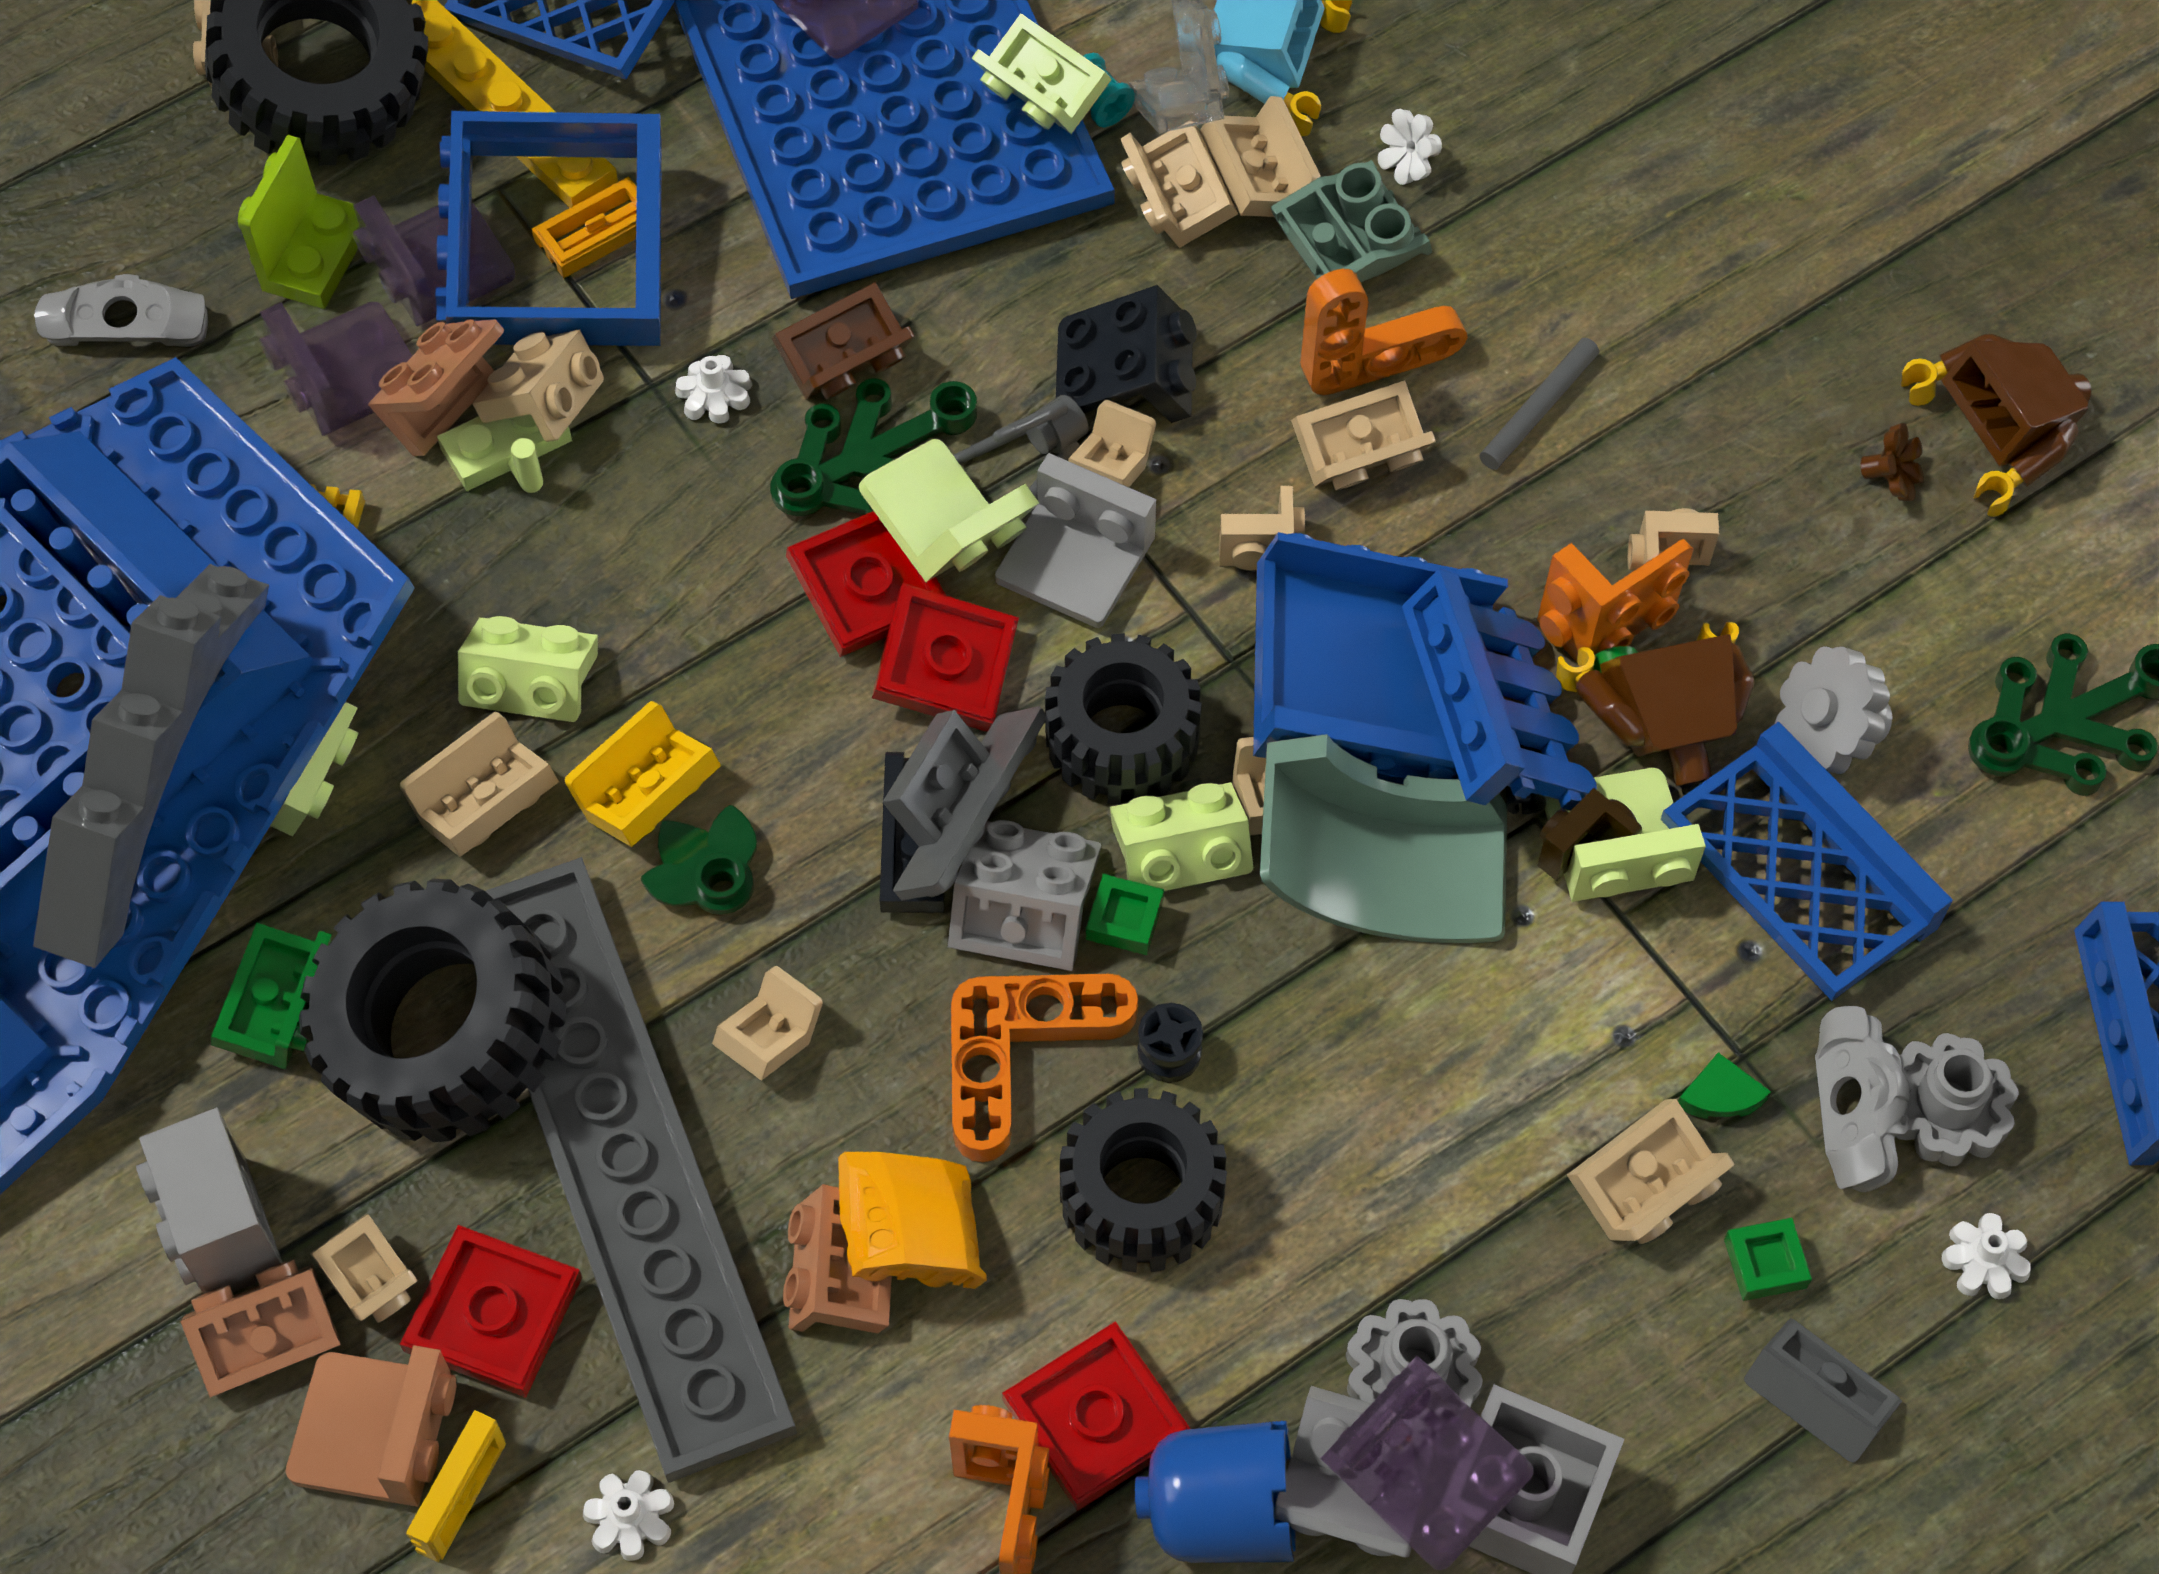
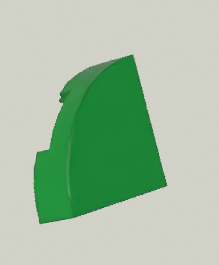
M1718 1052L1680 1096L1678 1102L1684 1112L1698 1118L1708 1119L1709 1116L1731 1117L1737 1115L1742 1117L1760 1108L1768 1100L1771 1091Z

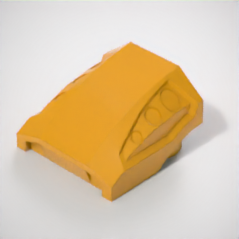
M844 1152L838 1157L840 1222L848 1242L847 1258L852 1268V1277H861L868 1281H881L889 1276H897V1280H904L908 1277L917 1278L921 1283L929 1287H942L952 1282L953 1285L958 1286L963 1283V1288L976 1289L987 1281L986 1273L980 1268L976 1222L972 1207L971 1179L966 1165L938 1158L886 1152Z

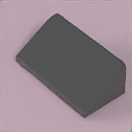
M1792 1318L1783 1325L1763 1348L1744 1377L1745 1383L1852 1463L1861 1457L1902 1402L1897 1395Z

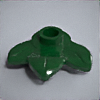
M733 805L724 808L713 821L709 832L676 821L664 820L661 823L658 848L663 864L647 871L640 878L645 889L655 900L672 907L697 904L703 910L718 915L733 913L746 905L754 890L753 875L748 865L757 850V840L749 820L739 809ZM720 881H728L733 884V887L727 891L715 892L712 890V887Z

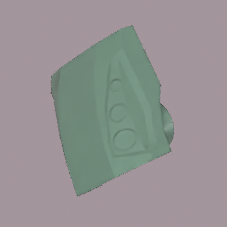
M1372 160L1366 163L1351 164L1345 167L1339 174L1319 177L1271 206L1272 213L1316 279L1330 271L1344 268L1354 271L1360 282L1381 275L1419 254L1429 255L1433 253L1430 240L1425 233L1421 234L1418 226L1414 227L1411 223L1409 213L1405 208L1398 205L1393 191H1388L1385 187L1381 175Z

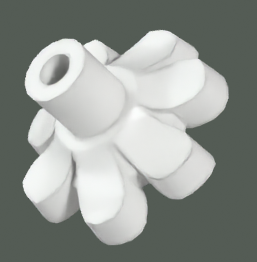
M1397 109L1392 113L1394 125L1385 124L1381 129V140L1390 145V148L1379 152L1378 163L1382 169L1396 167L1394 178L1398 184L1404 185L1413 182V180L1426 178L1431 173L1428 157L1439 155L1442 149V142L1438 135L1430 134L1433 128V122L1430 117L1420 114L1413 117L1410 111Z
M725 355L707 356L688 367V376L677 379L675 394L679 398H688L685 403L684 414L691 420L699 419L708 410L709 418L712 422L725 423L729 420V405L737 410H743L749 406L750 397L746 390L752 387V381L745 370H733L730 357Z
M1993 1213L1984 1214L1979 1220L1978 1228L1962 1221L1950 1230V1239L1956 1244L1943 1251L1942 1262L1947 1269H1962L1964 1271L1957 1281V1288L1967 1296L1976 1295L1982 1284H1987L1988 1291L1993 1298L2004 1299L2011 1294V1279L2023 1283L2030 1276L2031 1268L2029 1261L2019 1255L2027 1247L2025 1235L2019 1230H2010L2007 1233L2001 1231L2002 1221L1999 1215Z
M636 1470L630 1476L628 1483L625 1484L617 1475L609 1474L599 1483V1489L603 1498H594L586 1501L583 1509L584 1520L588 1523L600 1524L592 1538V1545L598 1552L608 1553L614 1548L616 1543H620L623 1559L634 1561L640 1559L644 1554V1539L647 1538L648 1541L658 1546L668 1541L671 1529L659 1518V1515L670 1512L674 1507V1500L671 1493L667 1490L657 1489L650 1492L654 1480L649 1473ZM630 1506L627 1510H622L624 1507Z

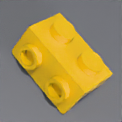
M650 701L565 777V784L589 823L628 846L633 847L640 839L652 832L657 824L685 798L697 791L701 784L721 767V764L712 748L675 729L664 708L660 704Z

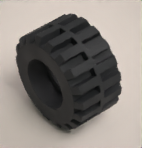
M1125 633L1111 634V642L1102 644L1099 637L1086 641L1085 652L1081 653L1074 648L1065 655V667L1056 665L1050 676L1051 687H1046L1045 733L1046 747H1049V759L1054 769L1062 768V780L1071 788L1081 783L1082 795L1092 800H1095L1100 793L1108 795L1107 804L1121 805V797H1133L1135 799L1141 796H1148V792L1153 790L1159 796H1162L1171 791L1172 778L1180 782L1189 773V761L1195 762L1198 752L1202 702H1200L1198 680L1191 679V667L1185 659L1174 662V649L1164 643L1158 649L1151 647V638L1138 635L1136 642L1125 641ZM1126 705L1145 711L1155 721L1137 732L1115 733L1099 727L1091 718L1108 707Z
M1134 1088V1098L1127 1100L1123 1099L1120 1091L1106 1096V1108L1104 1109L1099 1108L1095 1103L1091 1104L1083 1111V1125L1073 1122L1067 1132V1146H1062L1060 1154V1203H1063V1218L1067 1228L1075 1227V1241L1084 1251L1094 1244L1096 1246V1260L1109 1266L1113 1257L1122 1259V1271L1135 1273L1137 1272V1263L1149 1262L1151 1272L1165 1270L1166 1258L1172 1256L1180 1265L1191 1258L1193 1244L1202 1249L1211 1239L1212 1226L1218 1227L1222 1216L1227 1171H1225L1227 1157L1224 1144L1217 1145L1218 1131L1212 1121L1209 1120L1200 1124L1201 1109L1190 1101L1183 1109L1176 1106V1094L1163 1090L1160 1099L1148 1098L1149 1088ZM1133 1158H1150L1170 1167L1180 1179L1181 1185L1173 1194L1161 1201L1139 1204L1129 1202L1114 1194L1106 1185L1104 1178L1112 1168L1123 1161Z

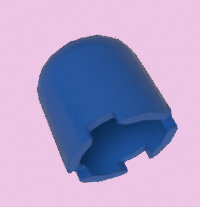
M1287 1421L1186 1429L1171 1433L1158 1442L1151 1454L1148 1476L1136 1477L1135 1502L1137 1518L1151 1519L1155 1540L1164 1553L1177 1561L1190 1563L1294 1562L1293 1551H1296V1530L1290 1527L1289 1522L1275 1519L1274 1508L1279 1492H1286V1461L1291 1460L1292 1457Z

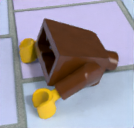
M1984 334L1939 355L1941 361L1935 364L1926 359L1911 360L1903 369L1901 386L1906 387L1912 383L1921 382L1914 385L1909 392L1910 404L1920 406L1933 400L1936 394L1937 382L1941 380L1999 466L2009 465L2010 470L2006 473L2000 471L1985 473L1980 478L1973 497L1976 499L1987 490H1994L2000 493L2002 497L1996 499L1991 504L1987 513L1988 516L1995 517L2007 510L2014 488L2021 483L2026 487L2063 460L2078 436L2077 422L2088 411L2091 385L2082 374H2068L2052 349L2043 343L2013 342L1994 334Z
M1733 622L1725 623L1720 636H1716L1711 632L1710 624L1703 623L1696 641L1619 656L1601 663V672L1593 670L1595 655L1588 647L1578 649L1577 663L1579 667L1568 665L1564 657L1559 656L1556 678L1559 680L1561 687L1567 691L1577 692L1593 713L1623 745L1632 747L1637 757L1668 751L1676 786L1704 781L1712 776L1705 743L1736 734L1737 724L1744 717L1755 684L1749 666L1739 646L1735 644L1739 634V627Z

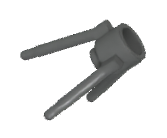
M1060 395L1033 414L996 430L992 436L971 445L969 448L953 456L959 464H962L1027 434L1032 445L1040 453L1047 454L1052 451L1057 454V457L1068 461L1070 456L1080 447L1077 441L1088 433V423L1078 404L1070 397ZM1036 479L1034 483L1029 487V489L1037 499L1038 491Z

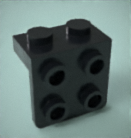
M1158 285L1064 317L1058 326L1056 398L1060 395H1066L1078 404L1083 413L1098 409L1104 400L1116 403L1142 395L1171 423L1192 417V391L1196 388L1192 356L1193 343L1197 338V330L1192 316L1187 310L1181 309Z

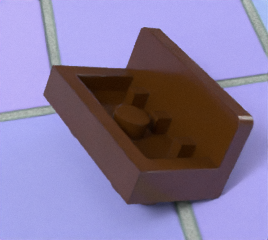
M874 282L775 333L772 340L805 400L820 392L828 400L854 386L857 382L853 375L872 366L877 374L904 360L907 356L903 349L907 347L915 335L910 326L904 329L900 327L878 285Z

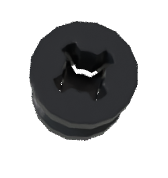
M1172 1002L1158 1004L1148 1010L1141 1019L1138 1029L1139 1043L1137 1053L1139 1064L1146 1074L1158 1081L1171 1083L1182 1081L1191 1076L1199 1066L1202 1055L1203 1029L1201 1021L1191 1009ZM1160 1045L1168 1047L1171 1049L1173 1054H1171L1168 1051H1164L1161 1048L1158 1049V1047Z

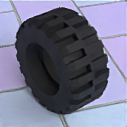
M211 0L210 14L207 15L205 71L207 81L212 83L211 96L218 110L223 112L229 110L228 124L239 135L245 136L249 131L255 135L254 146L268 154L272 153L274 147L279 149L286 136L291 135L300 138L305 156L317 157L319 166L336 165L337 156L344 154L348 155L350 161L364 158L369 154L370 143L373 142L377 148H383L395 138L396 127L406 126L413 115L415 101L419 100L428 53V37L424 34L426 21L422 8L416 3L412 4V0ZM301 19L323 20L336 24L353 34L366 49L370 57V63L360 73L347 80L332 84H314L298 80L280 70L268 58L261 44L273 30L286 23Z
M433 878L427 881L426 889L415 880L398 884L393 887L394 895L385 898L379 892L363 901L361 905L364 910L353 919L346 914L334 927L338 934L330 945L327 946L322 943L316 952L312 962L318 966L314 977H305L300 997L309 1004V1009L301 1010L299 1014L300 1034L310 1041L306 1044L304 1052L311 1068L322 1075L321 1082L336 1097L379 1128H387L396 1136L413 1141L420 1139L423 1135L432 1142L452 1141L456 1138V1129H461L468 1136H472L490 1127L488 1118L498 1114L503 1119H506L520 1108L516 1099L527 1088L535 1092L544 1080L545 1076L539 1070L545 1059L555 1060L561 1040L553 1034L554 1027H563L566 1018V1004L557 996V994L562 993L564 988L561 973L550 961L552 954L543 941L500 900H494L485 890L469 883L459 887L451 879ZM456 964L475 965L477 990L474 1004L466 1021L457 1033L442 1046L424 1055L412 1058H394L391 1047L392 1023L397 1008L408 991L423 977L440 968Z

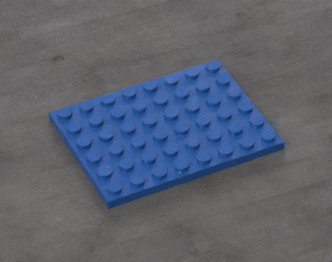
M675 0L673 3L791 299L1115 204V189L1083 120L1072 134L1056 123L1047 130L1021 110L1026 104L1025 101L1013 93L1006 101L980 81L985 72L971 59L978 49L990 56L1020 14H1023L1038 25L1027 0H688V2Z

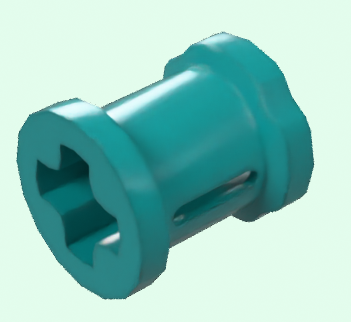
M1098 53L1085 54L1083 57L1105 71L1112 79L1090 108L1091 118L1099 127L1112 126L1119 122L1132 108L1135 101V92L1127 83H1119L1106 70L1105 60Z

